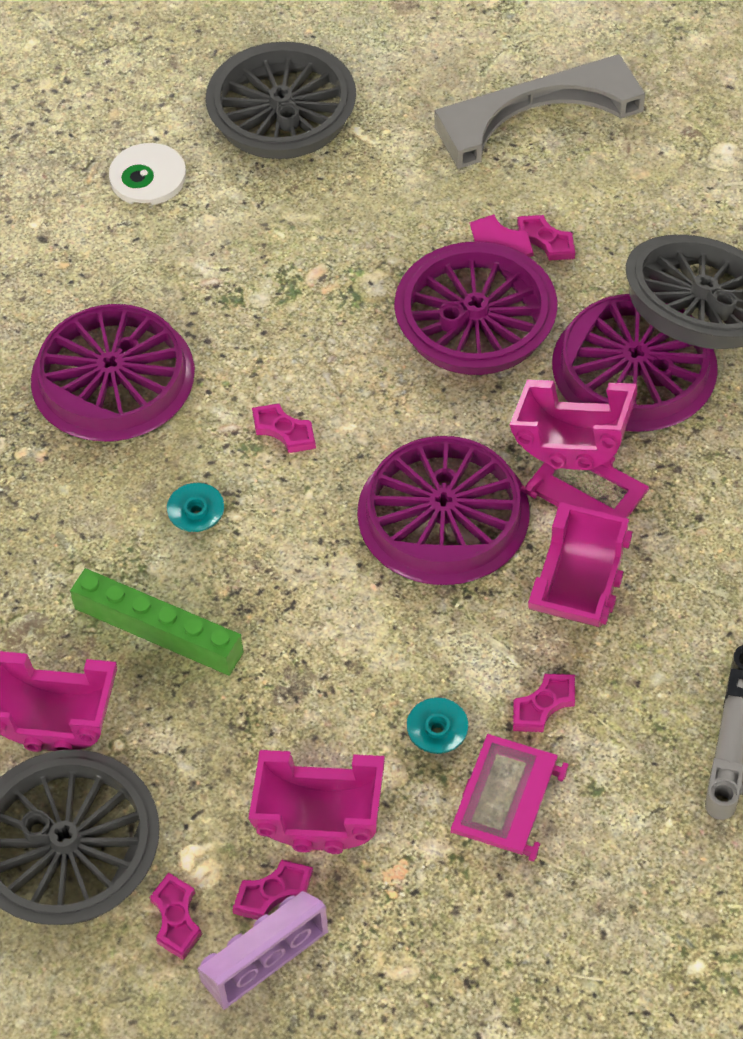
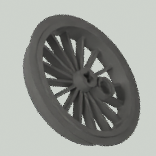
M271 42L247 48L227 59L212 75L207 86L205 101L212 122L235 147L257 157L290 159L308 155L323 148L340 133L353 111L356 101V86L349 69L333 54L304 43ZM301 72V74L289 88V74ZM311 72L321 75L300 88ZM284 75L283 84L277 85L274 76ZM268 78L272 89L270 90L260 80ZM328 82L334 86V88L313 92ZM251 83L259 91L250 89L242 85ZM231 91L248 98L226 97V95ZM340 97L339 103L318 102ZM223 107L246 109L225 113ZM315 112H329L333 114L329 118ZM250 118L239 126L234 123V121ZM304 119L318 123L320 126L313 128ZM276 120L274 137L264 136ZM263 122V124L260 126V128L257 130L255 134L248 132L250 129L254 128L255 126ZM300 126L305 133L296 135L295 129ZM280 129L289 131L291 136L279 137Z
M681 234L655 237L644 241L632 250L626 262V277L630 285V298L638 313L649 324L676 340L698 347L710 349L743 347V290H734L743 286L742 250L718 240ZM698 263L699 275L695 276L689 265ZM705 265L719 269L714 277L705 275ZM725 273L735 277V279L718 284V281ZM687 308L684 313L678 312L679 310ZM696 308H698V319L690 317ZM705 313L710 322L705 321Z
M59 750L44 753L23 761L0 777V822L22 830L25 838L0 839V848L37 849L0 862V873L33 860L41 859L8 887L0 881V908L19 919L37 924L71 925L95 919L124 901L139 886L148 873L155 858L159 842L160 828L157 808L150 791L140 777L118 760L86 750ZM69 778L65 821H61L48 782ZM87 778L95 780L72 823L75 779ZM103 784H107L118 791L116 795L83 822ZM38 785H43L56 823L45 812L38 810L23 794ZM124 799H127L135 809L133 813L93 827ZM16 800H19L29 810L22 820L5 815V812ZM140 821L134 837L94 838ZM36 824L44 825L43 830L40 832H31L32 826ZM91 847L129 848L122 860ZM83 854L118 867L112 881L110 882ZM74 857L107 889L89 898ZM70 859L84 901L64 905L68 860ZM61 863L58 904H40L39 902ZM50 864L30 901L15 894Z

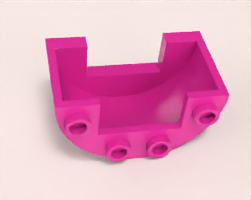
M527 380L509 424L510 429L518 444L532 456L553 468L572 470L595 468L609 461L617 453L636 400L637 384L609 383L606 389L609 404L559 402L554 381Z
M560 502L552 525L551 544L540 578L536 577L528 601L529 610L599 628L602 624L606 625L609 614L613 612L616 602V596L612 595L614 587L620 588L624 571L619 570L624 548L629 549L633 531L628 530L629 519Z
M0 651V735L23 744L27 750L33 752H40L42 749L50 751L81 750L94 745L101 735L117 672V663L86 659L84 666L85 674L38 670L33 668L28 654Z
M259 750L248 819L253 827L256 828L257 834L291 845L298 852L305 853L311 850H324L330 854H341L344 849L363 845L374 837L377 829L385 756L353 754L352 769L295 766L291 751Z

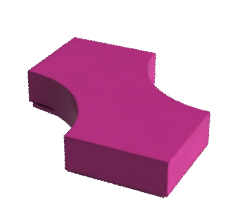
M494 214L469 222L475 242L500 244L513 248L528 257L534 256L527 229H508L497 221Z
M544 215L517 217L518 230L527 229L531 244L540 247L546 253L549 261L575 259V246L571 232L553 228L546 222Z
M279 403L252 408L256 435H268L277 438L285 445L288 453L316 449L310 420H298L288 416L282 410Z
M544 674L541 686L534 693L526 697L515 698L513 703V731L544 732L546 721L554 712L565 707L575 706V675Z
M281 860L277 869L269 876L259 880H242L232 908L233 914L258 920L261 916L268 914L276 905L282 903L287 897L291 895L296 896L302 891L307 892L313 874V867Z
M168 872L149 897L150 902L159 909L162 915V926L156 937V942L161 947L184 960L202 936L201 929L192 921L189 915V907L195 894V889Z

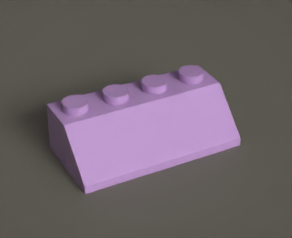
M305 891L300 892L296 896L291 895L271 915L265 914L254 923L252 929L245 934L241 933L234 936L228 942L226 948L218 954L212 953L201 962L200 967L197 968L200 981L223 1010L328 933L325 904Z

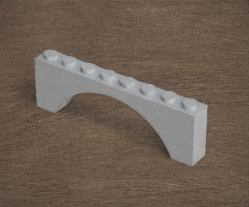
M617 54L436 109L435 130L456 167L460 169L481 162L484 147L491 134L506 120L522 111L548 104L572 103L599 108L621 119L643 112L645 92L621 55Z

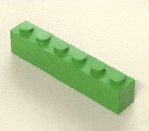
M87 568L83 570L70 589L76 610L230 676L244 653L241 634Z

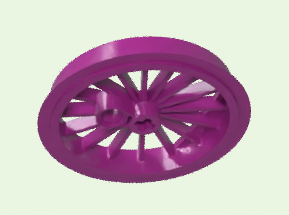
M462 242L436 249L416 261L399 282L395 294L394 308L401 331L414 348L429 362L455 373L485 375L507 370L527 359L550 333L556 320L558 302L551 279L543 268L527 255L500 244ZM470 268L472 293L468 294L453 270ZM474 268L492 269L482 292H476ZM499 271L507 281L486 297ZM442 274H447L461 297L434 279ZM425 286H429L449 301L421 294L420 291ZM511 287L516 292L515 294L499 299ZM521 301H522L523 304L525 305V306L507 307V306L513 305V304L518 303V302H521ZM417 302L439 308V310L412 311V306ZM531 316L535 324L511 317ZM439 320V322L421 329L416 321ZM503 326L528 332V334L521 339ZM475 327L477 353L462 352L472 328ZM479 327L495 351L481 353ZM465 329L456 350L444 347ZM491 330L513 345L502 349ZM441 331L447 332L437 342L428 337Z
M620 294L592 303L583 309L563 330L556 342L552 357V370L556 385L567 402L609 404L608 397H603L593 390L622 370L623 372L616 383H624L627 376L630 375L633 376V384H637V376L641 375L655 404L637 405L635 400L625 431H654L681 423L699 411L714 390L718 374L714 349L690 345L679 340L662 343L670 337L662 332L648 341L655 330L651 324L639 342V318L641 315L634 307L630 294ZM685 309L679 310L678 312L684 313ZM621 316H635L634 341ZM614 318L623 338L607 325L604 320ZM596 326L609 339L591 333V330ZM587 341L602 348L582 347V345ZM694 346L697 354L672 353L670 351ZM576 357L604 358L573 366ZM674 363L700 364L701 370L696 374L678 367ZM609 368L588 384H585L578 376ZM672 375L689 381L692 384L686 390H682L672 381ZM655 386H665L676 397L662 401Z
M99 305L69 316L49 333L40 348L32 368L31 391L35 404L41 414L59 430L85 440L101 442L121 441L141 436L158 428L179 411L187 400L193 386L195 376L194 360L191 350L183 337L159 315L133 305ZM119 326L112 351L110 352L105 327ZM126 326L137 328L130 337H123ZM101 328L106 353L89 335L88 331ZM146 331L154 334V336L144 342L138 343V340ZM81 335L95 352L72 342V340ZM162 342H165L170 347V349L142 354ZM64 347L82 357L57 354ZM176 358V366L174 368L146 365L147 363ZM51 364L75 366V368L49 373ZM139 374L172 378L167 386L164 387ZM77 378L76 380L68 383L63 387H59L58 385L53 383L57 381ZM127 379L159 395L150 402H146ZM89 384L78 397L72 394L76 390ZM122 384L141 407L123 412L118 385ZM101 385L96 405L88 402L89 397ZM108 386H113L118 414L102 408Z
M432 436L414 440L397 448L379 464L361 491L358 501L357 518L360 533L366 546L388 569L407 579L421 583L455 585L485 577L502 567L514 556L523 543L530 520L529 501L527 494L520 491L523 486L520 479L493 450L466 438ZM443 457V468L433 472L428 459ZM448 458L463 460L456 473L447 468ZM421 461L432 486L408 465ZM470 462L482 467L457 486ZM401 470L420 488L391 477ZM489 473L493 474L499 480L497 482H493L474 489H470L473 485H475ZM443 481H447V482H449L450 484H449V485H446V483H442V485H440L439 483H440V482H443ZM385 485L413 497L379 496V493ZM504 489L510 500L474 499ZM375 506L411 507L381 517H377L375 512ZM475 509L512 510L509 521L506 522ZM418 516L392 537L382 528L383 526ZM468 518L500 529L502 532L495 540H491ZM430 519L417 543L401 542ZM455 519L483 544L466 545ZM439 523V545L425 544L435 524ZM445 524H450L458 545H444Z

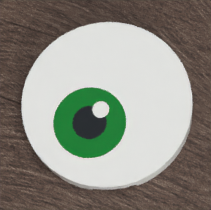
M143 143L125 149L115 157L109 168L112 190L120 199L130 204L136 202L157 205L166 202L181 191L186 177V167L181 155L171 147L158 143Z

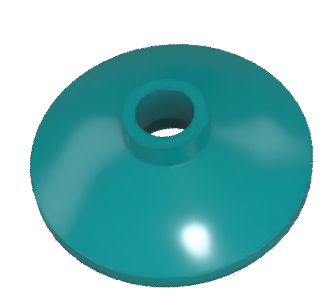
M205 483L183 485L172 493L167 502V514L170 521L177 528L187 532H201L213 527L219 522L224 513L222 495L216 488Z
M439 697L429 698L418 703L409 713L407 733L410 740L419 749L433 754L447 753L459 747L465 740L468 733V718L465 711L454 701ZM435 728H440L443 731L440 733H435L432 730Z

